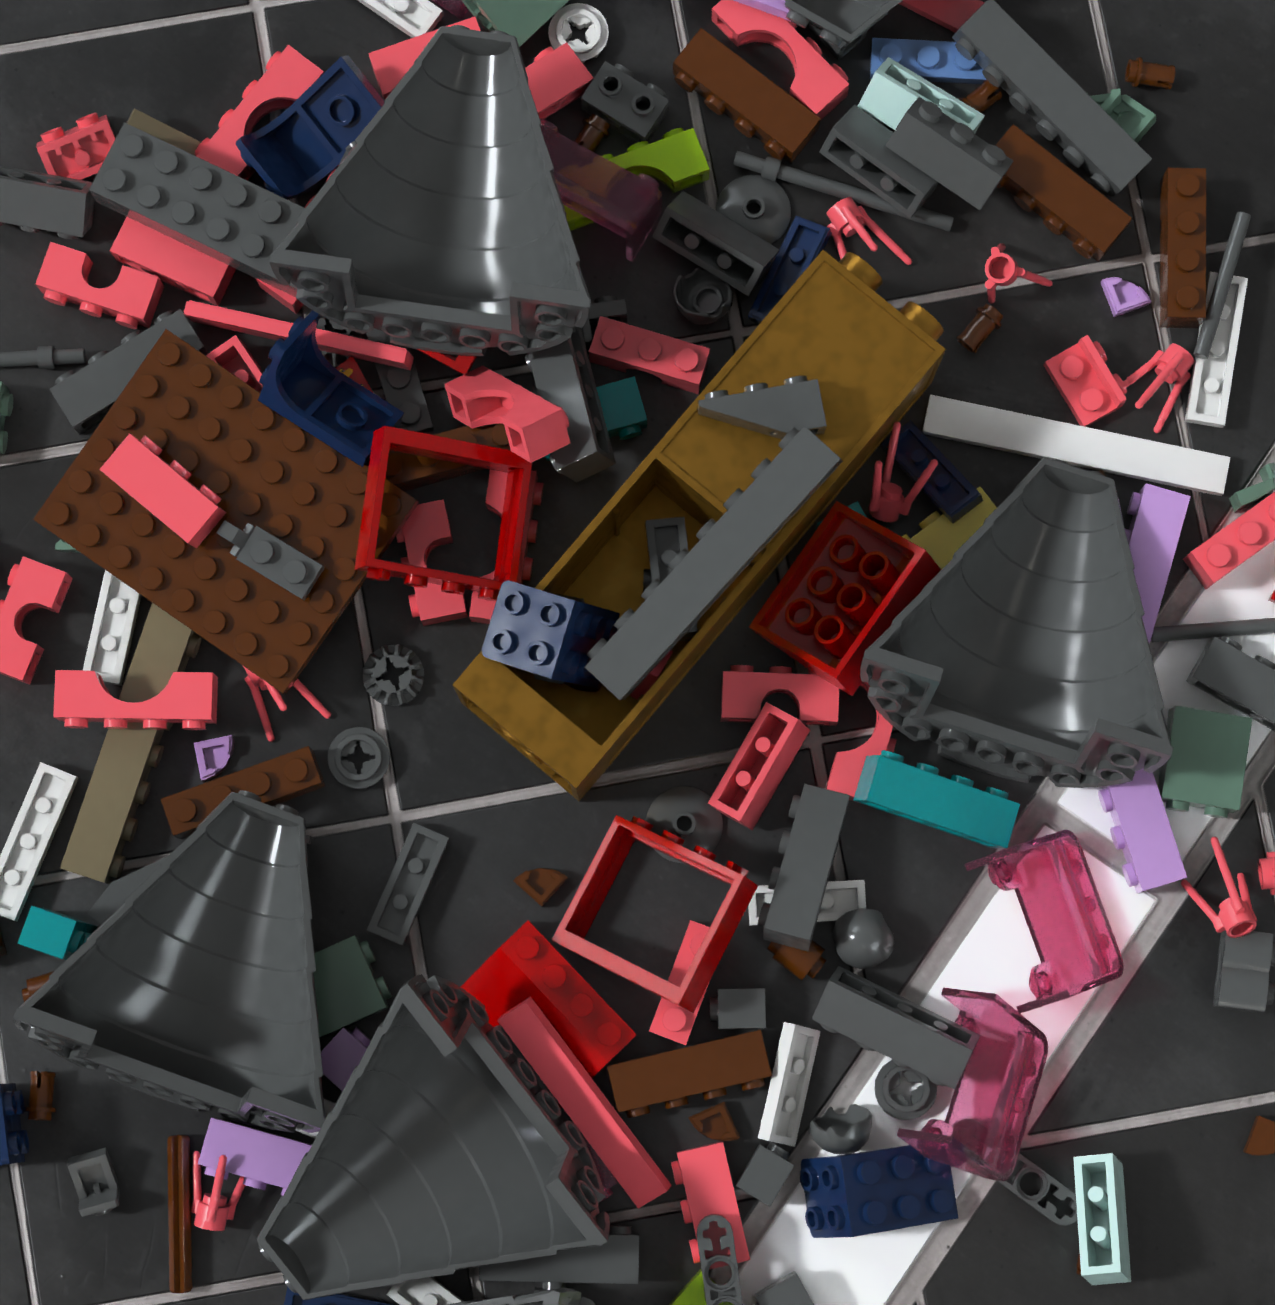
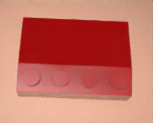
M836 501L751 622L749 628L827 682L853 696L862 683L860 667L865 649H868L891 626L892 620L923 590L941 569L925 549Z
M529 920L505 941L461 986L462 989L470 993L485 1006L489 1023L493 1027L500 1025L497 1020L501 1015L531 996L591 1078L637 1036Z

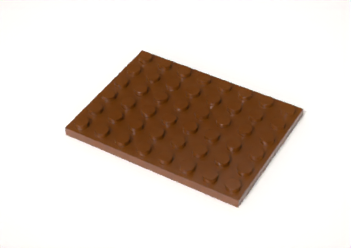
M165 329L33 520L286 695L367 579V572L354 569L369 467L366 465L361 467L259 402L260 393ZM129 433L139 440L146 435L163 449L159 455L160 458L169 465L173 460H176L193 474L188 479L189 482L198 489L203 484L206 485L222 499L217 505L227 513L197 549L185 542L99 470ZM385 479L375 559L382 557L419 503L415 498L387 479ZM223 521L229 522L242 531L247 523L254 527L258 526L324 566L323 572L305 601L236 559L237 557L230 554L229 552L234 544L216 534Z

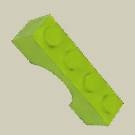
M676 128L665 133L662 136L663 139L651 144L648 141H641L631 145L624 154L615 157L612 154H606L594 159L592 165L578 170L577 167H571L559 172L556 175L555 182L566 212L570 231L602 220L605 201L609 193L617 184L625 179L636 176L652 177L663 182L674 193L709 180L710 168L694 128L686 131L683 128Z

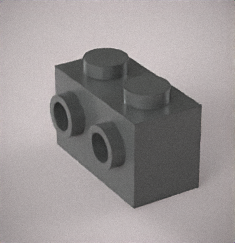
M605 61L581 97V110L589 115L595 114L610 124L612 129L635 143L641 141H648L649 143L669 112V100L666 98V93L654 84L648 83L645 86L634 79L635 75L621 64L613 66Z

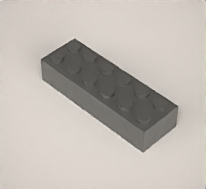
M124 122L89 189L96 202L296 297L298 288L291 282L290 285H282L273 273L269 261L271 253H274L296 226V219L305 208Z

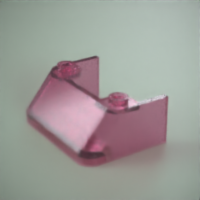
M540 119L541 131L554 167L553 176L563 205L626 238V258L633 262L662 212V193L658 189L659 183L644 173H639L637 176L559 134V129L554 124Z
M1062 830L965 864L967 871L988 865L989 877L994 885L1003 891L1015 890L1041 963L1032 967L1029 977V987L1036 999L1016 1006L1019 1014L1072 997L1122 976L1124 970L1122 955L1081 844L1072 831Z
M943 987L941 995L960 1010L955 1023L981 1036L954 1090L945 1121L931 1119L921 1131L899 1128L897 1136L929 1159L986 1179L1006 1181L1011 1176L1015 1167L1046 1063L1048 1041L1041 1030L999 995Z

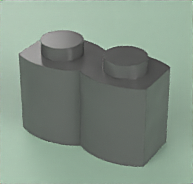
M1226 931L1221 932L1213 1007L1263 1013L1265 1012L1266 1005L1272 1006L1275 994V983L1269 982L1270 966L1275 967V943H1273L1272 933L1252 931L1242 937L1230 938Z

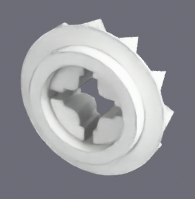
M583 3L569 4L557 11L550 22L548 31L549 40L554 50L567 42L582 63L598 57L603 48L607 46L609 33L608 24L602 13L593 6ZM569 23L573 27L576 26L579 30L584 27L588 28L585 32L587 45L579 39L569 41L572 37Z

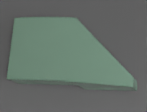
M1120 88L1111 89V93L1090 96L1136 143L1142 139L1156 122V114L1127 94L1121 95Z
M1274 462L1265 465L1259 470L1263 482L1239 490L1229 498L1234 512L1251 506L1275 490Z

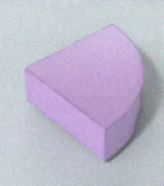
M1110 277L1102 279L1100 282L1113 317L1145 307L1151 303L1144 289L1122 278Z
M232 735L194 743L202 782L219 775L230 762L234 749V738Z

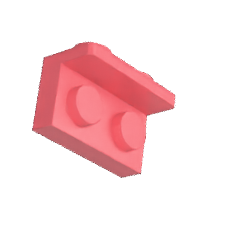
M97 112L91 113L76 120L78 126L67 131H63L62 127H57L41 134L42 141L37 142L36 148L47 173L78 180L97 174L116 139L107 115L98 117Z
M1088 335L1082 337L1077 344L1045 361L1043 364L1080 426L1088 427L1121 408L1127 400L1124 395L1127 393V389L1123 380L1117 373L1112 375L1105 364L1107 356L1099 342H1092Z

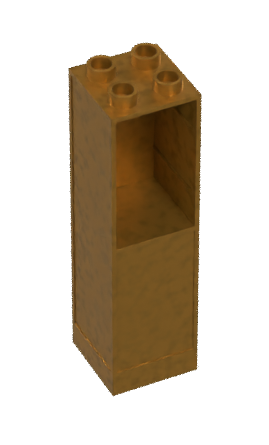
M822 250L535 587L536 589L553 594L583 598L587 604L620 613L619 618L629 608L635 612L645 601L641 596L643 593L644 569H650L645 520L685 517L688 551L690 552L700 541L696 537L698 531L711 518L717 522L727 511L723 506L727 499L738 488L744 492L755 479L750 475L765 458L772 462L782 451L778 446L781 439L699 415L697 409L698 401L704 400L705 394L718 390H728L729 395L743 393L744 387L756 383H767L768 388L784 385L783 381L785 379L795 376H807L808 380L818 379L827 427L824 434L816 436L839 456L843 462L697 621L698 632L690 641H679L671 649L673 653L664 672L646 694H641L638 700L631 696H628L626 700H619L604 685L601 686L599 691L586 692L574 689L564 683L558 684L537 680L531 672L485 658L482 651L454 682L453 687L464 706L579 802L893 429V424L897 421L899 422L931 385L946 351L937 342L944 332L943 327L928 311L918 304L908 301L898 311L877 294L876 290L883 283L881 276L871 265L856 254L847 252L838 262L826 251Z

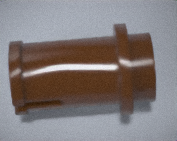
M1137 57L1136 60L1129 59L1125 72V82L1131 83L1132 87L1142 84L1170 90L1175 78L1174 65L1168 66L1143 62L1142 57Z
M986 79L983 84L967 97H959L958 99L983 113L996 101L1002 99L1001 91L994 93L999 88L993 86Z
M591 114L588 119H583L584 126L572 146L567 150L571 157L577 161L581 159L580 162L588 165L590 158L603 137L608 138L610 135L608 132L610 124L595 114Z
M987 303L983 307H977V315L963 332L956 337L957 341L964 348L974 354L995 328L1000 329L1001 327L1000 321L1003 319V315Z
M31 1071L29 1107H25L24 1111L28 1112V1120L51 1121L52 1113H56V1108H53L56 1073Z

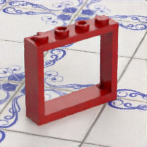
M383 426L373 432L354 570L367 572L366 578L372 580L389 581L390 576L404 578V585L411 587L427 588L428 583L442 585L441 591L445 593L464 594L465 590L479 592L478 598L497 601L500 587L504 581L517 582L532 463L507 449L390 426ZM389 450L508 473L494 580L375 559Z
M616 815L552 941L694 1013L758 885L747 878L748 870L728 860L726 865L723 866L714 862L717 855L698 845L691 851L682 846L685 840L666 830L663 831L661 836L651 832L653 825L639 817L633 816L630 822ZM635 840L731 885L680 987L584 939Z

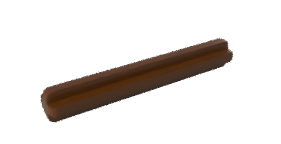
M171 1135L167 1139L169 1289L171 1293H188L192 1290L190 1138L188 1135Z

